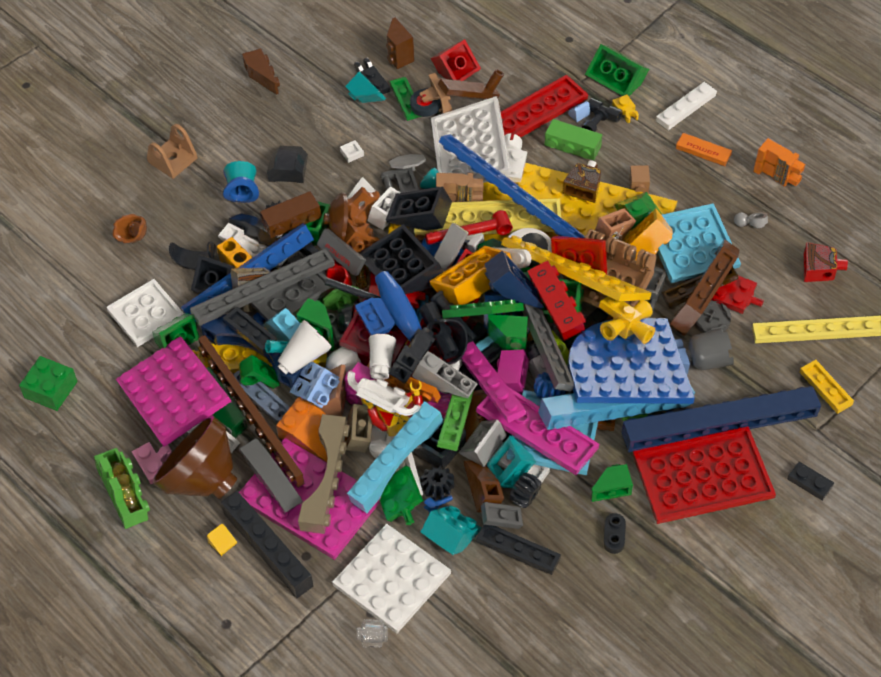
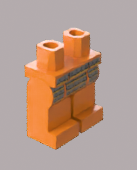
M767 138L758 150L753 172L757 174L763 172L771 176L775 181L781 182L780 184L784 187L787 183L797 186L802 179L800 174L803 172L806 164L798 160L799 154H793L787 148Z

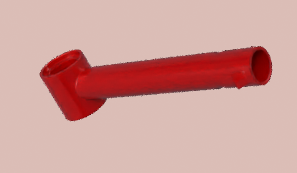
M504 210L495 212L491 220L460 226L469 232L468 236L496 230L499 235H506L513 229L508 214ZM448 229L426 233L425 240L427 245L443 241Z

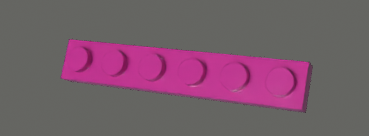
M473 341L468 343L467 350L461 360L505 420L509 423L526 415L525 408Z

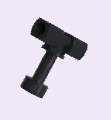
M592 97L588 103L590 111L595 114V117L592 121H586L582 128L596 132V125L600 121H605L608 118L619 122L622 118L623 110L614 106L609 108L603 106L602 101Z

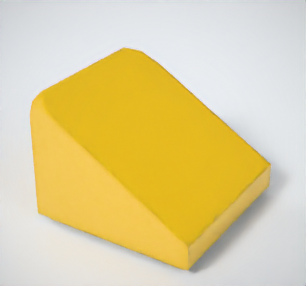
M220 524L207 535L208 543L221 556L237 544V541L224 524Z

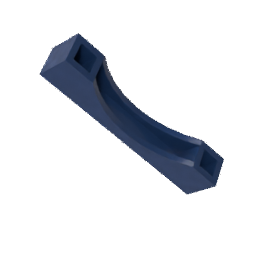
M227 314L201 325L203 336L205 335L208 340L217 345H238L261 354L274 368L278 381L291 389L298 377L304 379L300 375L303 368L293 374L289 372L285 374L280 370L278 359L282 353L266 352L262 354L227 326L223 321V317Z

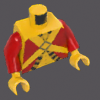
M411 381L410 389L414 392V395L411 392L404 394L410 397L407 405L404 407L411 409L415 405L421 406L423 404L422 394L419 391L422 387L420 381L418 389L412 388ZM363 398L361 399L362 403L368 406L367 412L372 424L381 431H386L390 437L396 436L413 416H404L396 412L391 413L377 405L374 406L371 402H366Z

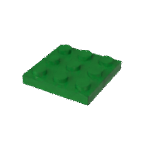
M515 300L452 305L450 310H442L443 318L524 311L523 303H516Z

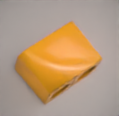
M233 237L217 246L219 260L233 265L234 269L253 258ZM236 253L239 254L244 261L240 263L234 261V255Z

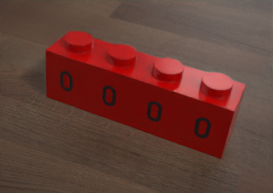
M547 260L528 270L531 282L564 341L584 331L583 323L586 322L581 311L577 313L575 309L577 306L572 296L568 297L566 293L568 291L567 286L563 280L559 281L557 277L559 272L555 265L551 266Z

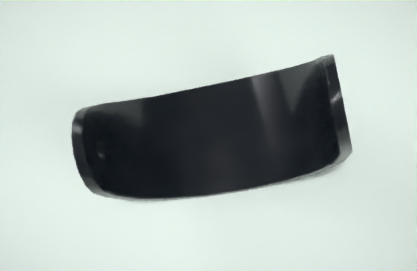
M209 241L207 251H192L171 242L169 254L176 264L187 269L196 270L199 255L213 259L216 246L212 241Z
M435 318V321H446L449 324L453 340L459 350L453 358L441 360L449 365L456 363L467 350V331L458 320Z

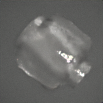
M365 619L361 627H357V640H361L363 647L381 648L384 642H388V625H385L382 620Z

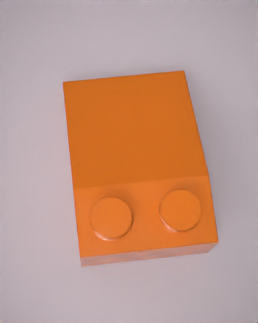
M298 397L276 425L278 438L281 440L286 438L323 461L327 462L328 460L318 432L322 414L325 413L314 404Z

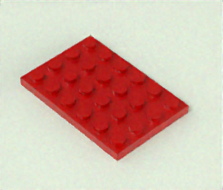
M749 426L633 451V458L657 524L769 500L776 496Z

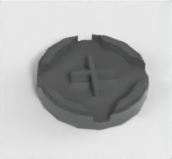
M711 300L702 315L695 322L696 328L701 332H707L725 327L726 331L730 326L732 317L726 305L722 303L720 305L716 303L717 301Z

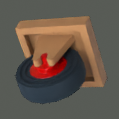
M436 73L429 75L431 87L419 89L413 93L410 99L411 110L418 116L427 117L434 115L438 111L441 114L452 111L451 104L448 102L451 100L450 95H446L439 87L438 82L440 79H438Z

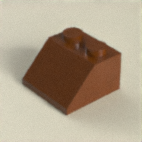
M396 17L392 18L387 33V59L396 69H400L414 62L413 36Z

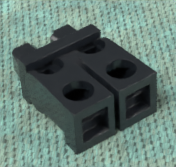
M426 327L423 330L418 328L409 345H405L388 374L406 384L417 365L435 340L432 337L434 332Z

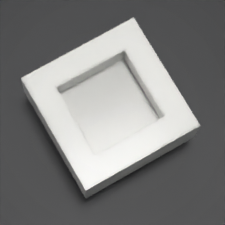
M356 140L340 147V152L348 163L364 156V151Z

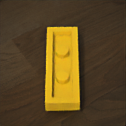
M817 360L800 369L799 373L837 414L853 405L854 400Z

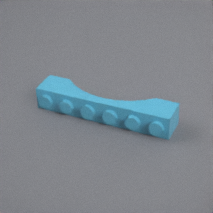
M424 401L419 411L413 414L347 494L351 503L366 514L380 499L386 485L400 464L418 445L429 439L441 426L443 419L440 411Z

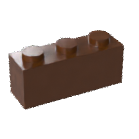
M311 191L262 210L260 215L263 226L269 236L273 238L295 229L302 223L307 224L321 218L320 205Z

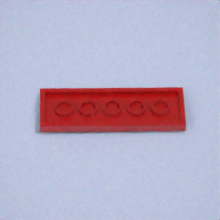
M565 75L501 111L504 135L511 134L510 140H513L514 134L521 138L586 101L588 94L568 75Z

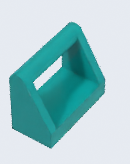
M509 436L488 461L487 466L499 480L501 487L513 488L519 477L523 473L528 472L536 461L533 455L514 437ZM511 448L515 458L503 471L497 463Z

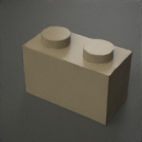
M353 404L348 414L347 425H350L349 437H346V450L365 453L371 443L372 422L367 412L368 406Z

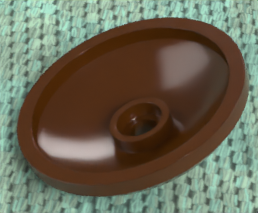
M341 192L331 202L328 212L324 213L323 224H326L327 229L344 241L348 221V200L346 193Z

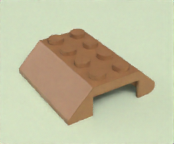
M590 229L585 238L605 240V234ZM610 236L606 241L607 275L646 290L654 274L656 255L641 249L636 259L637 248ZM567 276L563 278L565 280H573ZM583 284V302L600 308V301L608 296ZM640 300L624 302L634 307Z

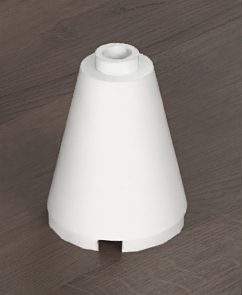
M304 320L300 323L279 357L278 362L280 364L278 367L285 374L288 372L293 374L329 351L332 346L323 336L317 333V330Z

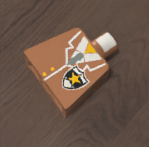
M624 208L600 217L595 230L605 234L606 241L610 236L623 241L636 220Z

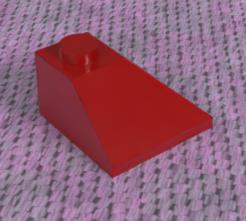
M465 39L430 58L438 73L445 79L464 81L481 69Z

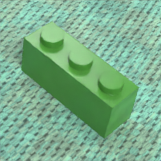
M555 119L552 120L545 133L546 146L593 161L602 144V134Z

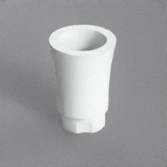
M374 334L369 337V369L373 379L385 380L389 378L388 373L391 370L393 351L396 344V339L393 336Z

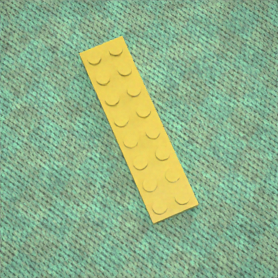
M560 198L537 199L561 217ZM512 200L452 202L442 229L422 230L414 228L415 236H425L426 233L449 229L452 223L463 226L491 220L492 215L500 210H504L508 214L513 226L510 233L523 228H534L542 232H554L555 230L542 224L538 217L529 214L522 205H518ZM493 230V231L484 232L483 234H498V233H497L496 230Z

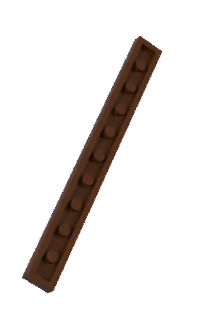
M205 335L198 338L200 354L202 357H207L209 367L212 370H216L218 379L222 384L225 383L229 395L237 400L235 402L241 411L244 410L248 423L255 426V432L259 439L265 440L268 452L270 454L274 453L276 463L280 468L283 467L285 469V475L289 482H294L297 488L304 485L303 473Z

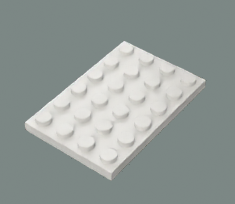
M497 96L431 117L439 173H461L466 175L473 173V178L483 179V183L487 182L484 176L472 171L467 163L459 161L455 154L446 151L443 145L439 143L441 136L451 134L505 176L511 174Z

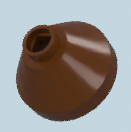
M213 415L203 420L168 456L155 474L152 483L165 494L203 497L213 494L217 499L222 498L237 481V477L231 473L233 462L226 427Z

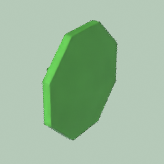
M335 289L323 299V303L326 309L336 311L343 305L353 304L360 297Z

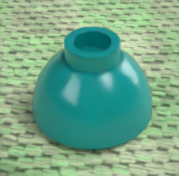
M432 168L425 175L420 183L421 189L436 188V174L439 173L436 168Z

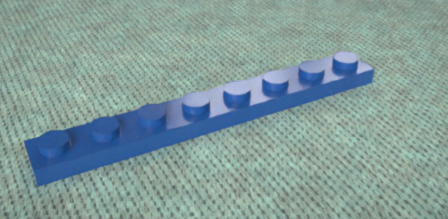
M302 223L238 268L265 267L270 271L314 239L307 226ZM231 273L181 307L182 311L191 314L190 308L232 290Z

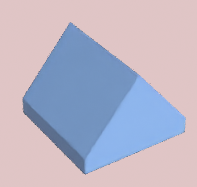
M586 101L568 110V115L576 122L590 115L589 103Z

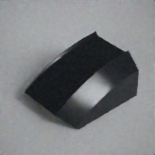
M279 146L273 152L269 161L268 181L304 183L308 159L307 152L301 146Z

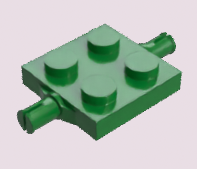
M407 465L393 474L379 500L386 520L390 522L403 516L406 525H411L414 523L411 511L415 506L423 502L412 470Z

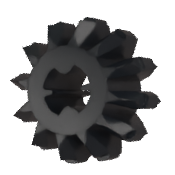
M441 464L438 468L432 465L431 470L425 469L424 475H421L420 478L422 491H425L427 497L432 495L434 500L437 496L443 499L444 494L450 495L451 489H454L455 486L453 473H450L448 468L442 470Z
M523 473L510 492V500L517 506L527 508L541 488V481L533 474Z

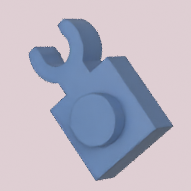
M676 339L675 342L686 374H688L690 362L686 349L683 348L682 339Z

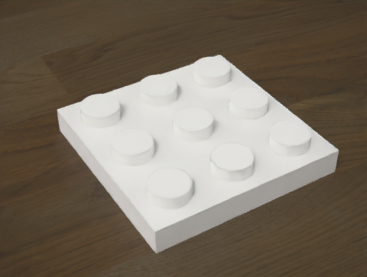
M155 279L106 307L109 314L137 347L154 338L152 331L184 314Z

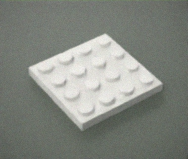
M386 524L332 581V584L397 634L451 574V570Z

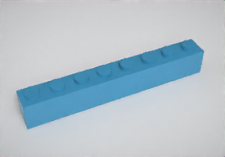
M573 393L542 398L538 413L547 430L663 410L667 411L681 407L685 408L691 404L576 403Z

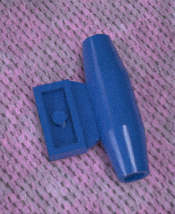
M383 271L375 277L381 298L372 297L355 305V309L370 336L386 334L396 324L406 338L411 341L418 328L422 330L417 314L401 286L388 271Z

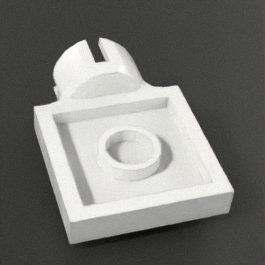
M506 134L505 141L511 174L506 175V177L513 182H521L527 159V151L521 150L522 139L518 135L514 134L513 140H510L511 134Z

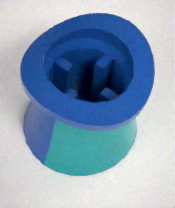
M234 161L227 164L223 170L227 185L223 190L224 198L240 203L256 201L259 197L258 187L254 183L257 173L256 167L245 161Z

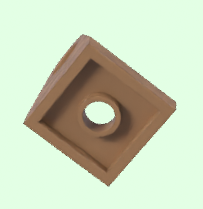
M178 124L171 126L170 138L161 147L154 142L148 146V163L172 179L198 158L187 132ZM177 130L182 133L183 137L178 134Z

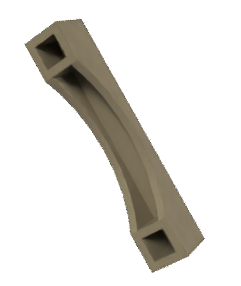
M322 414L318 432L320 442L325 448L328 457L327 469L317 490L302 503L298 523L300 531L325 534L326 526L329 527L331 522L329 511L330 508H334L335 504L333 493L334 490L338 489L339 478H337V474L342 471L343 461L341 460V455H345L346 442L344 441L345 437H349L350 425H347L346 417Z

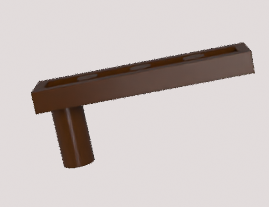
M495 69L487 83L440 79L438 85L446 95L481 99H490L497 96L498 99L500 94L496 87L503 78L504 73L499 69Z

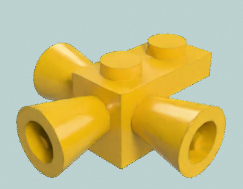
M609 296L600 301L599 307L613 317V320L602 323L600 326L601 334L605 339L612 341L618 335L626 339L633 334L643 344L648 343L652 339L655 328L640 322V320L652 315V307L647 301L640 300L634 307Z

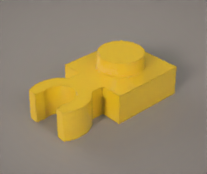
M628 95L612 100V106L623 110L622 115H625L627 123H630L631 117L638 120L639 114L635 110L636 106Z

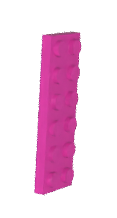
M511 388L509 389L525 408L526 415L508 423L488 396L477 407L476 412L488 420H498L505 431L574 475L579 473L599 449V443L572 426L547 430L538 413L540 406Z

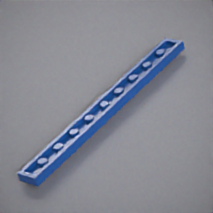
M451 134L441 136L439 143L443 145L446 151L455 154L457 159L467 163L472 171L480 173L487 182L497 186L501 193L509 195L513 202L522 205L529 214L538 217L542 224L555 230V234L564 237H586Z

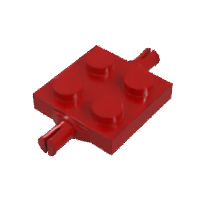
M738 276V280L719 287L711 299L741 314L744 313L746 307L751 303L760 307L764 303V300L754 297L757 282Z

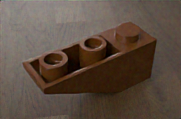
M261 48L243 53V63L248 76L274 94H279V79L274 77L275 72L273 66H269L268 55L264 54Z
M464 460L463 463L477 513H482L481 505L484 502L501 504L504 496L500 482L486 465L483 467L473 461Z

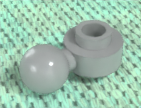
M763 212L753 213L750 216H747L745 213H738L734 217V223L738 227H744L750 223L754 228H762L768 223V215Z

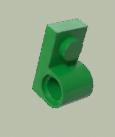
M250 355L239 363L240 381L243 385L250 386L262 382L273 389L279 386L274 368L257 357Z

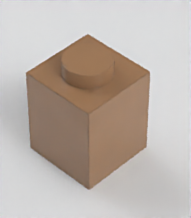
M631 166L629 177L630 189L635 190V192H647L649 194V166Z

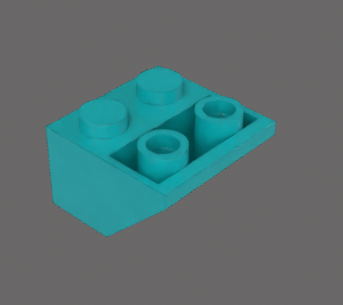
M446 506L431 511L420 532L454 555L462 552L481 531L482 527L477 525L474 519L461 514L457 507Z

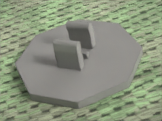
M408 154L390 160L389 165L391 168L399 169L411 167L415 171V166L424 163L426 158L420 154Z

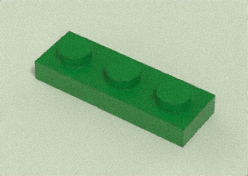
M402 77L390 81V87L406 120L409 121L422 117L416 115L411 110L410 99L414 92L407 78Z

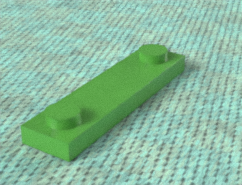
M474 390L469 398L452 394L437 447L454 451L458 450Z

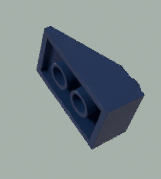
M503 250L484 264L487 271L485 274L490 280L489 286L494 292L498 291L503 297L539 309L544 307L531 280Z

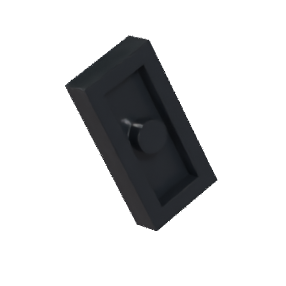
M801 462L796 464L787 478L822 501L834 485L833 481Z

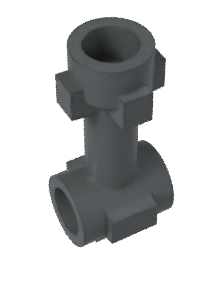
M328 313L332 325L334 345L340 348L342 346H339V342L343 334H340L337 327L336 316L333 313Z

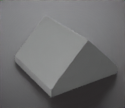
M498 420L481 421L459 453L484 467L507 436L501 423Z

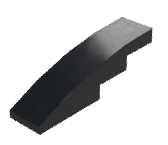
M240 213L229 218L230 224L244 227L245 235L257 236L259 244L272 245L288 234V232H285L282 235L271 238L263 226L262 220L255 216Z

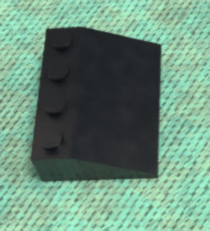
M404 224L359 253L366 259L364 264L375 277L383 271H388L401 286L405 294L431 289L430 281L443 273L439 262Z

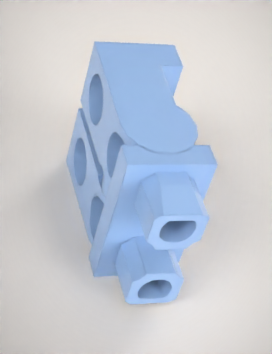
M310 362L304 366L300 373L301 376L310 382L298 377L290 393L322 408L330 400L329 395L331 391L338 386L340 382L338 380L339 377L320 365ZM312 367L310 373L307 374L309 368Z

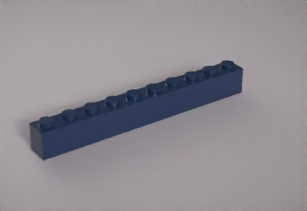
M813 386L799 387L795 390H782L774 394H762L752 398L745 397L740 400L724 401L714 405L707 404L703 407L687 408L677 412L669 411L661 415H649L639 419L631 418L623 422L621 433L628 452L748 426L749 429L817 417L821 403Z

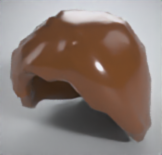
M135 214L123 215L113 224V237L118 242L136 243L141 241L147 232L146 220L142 216Z

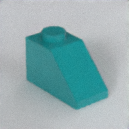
M360 71L345 86L350 91L348 95L362 103L384 101L386 99Z

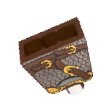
M591 160L587 162V165L577 163L563 182V194L595 203L601 180V170L597 168V163Z

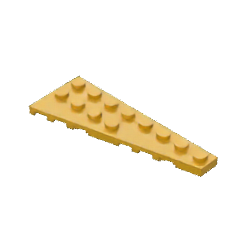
M512 235L511 238H503L501 245L507 248L526 249L531 254L532 260L540 264L548 260L551 266L555 265L559 273L617 301L650 300L651 292L609 276L603 271L594 270L588 264H579L539 248L533 243L524 242L518 236Z

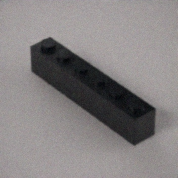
M235 491L221 501L224 515L296 598H299L314 587L312 575L238 491Z

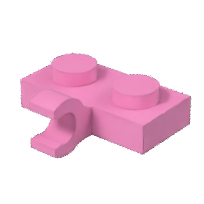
M150 442L132 451L133 456L150 484H153V478L161 467L162 462L172 453L169 445L162 446L156 453Z

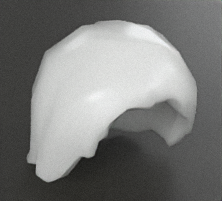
M340 347L326 359L325 369L330 371L342 364L346 365L347 373L349 370L352 371L358 362L361 363L357 352Z

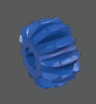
M543 372L537 375L533 387L537 397L548 398L566 395L565 390L554 388L548 373Z

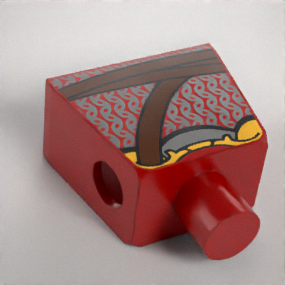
M806 243L803 253L804 282L832 281L835 279L837 270L847 271L848 260L837 259V250L835 248Z

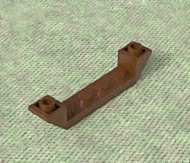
M726 239L722 241L716 250V256L684 306L677 311L669 324L683 336L687 334L702 315L739 256L740 250Z

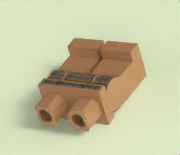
M461 173L436 174V187L443 186L452 202L483 201V179L473 178V173H468V175Z

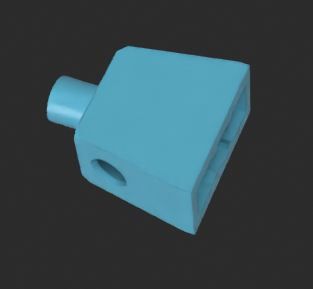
M286 308L263 324L277 338V341H290L300 325L295 316Z

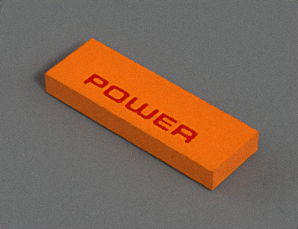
M686 133L682 134L676 144V149L722 166L727 164L732 155V150Z

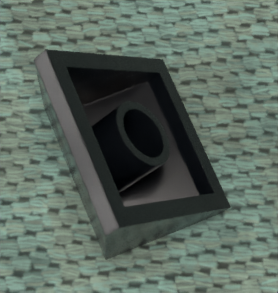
M199 255L191 291L201 294L230 274L234 266Z

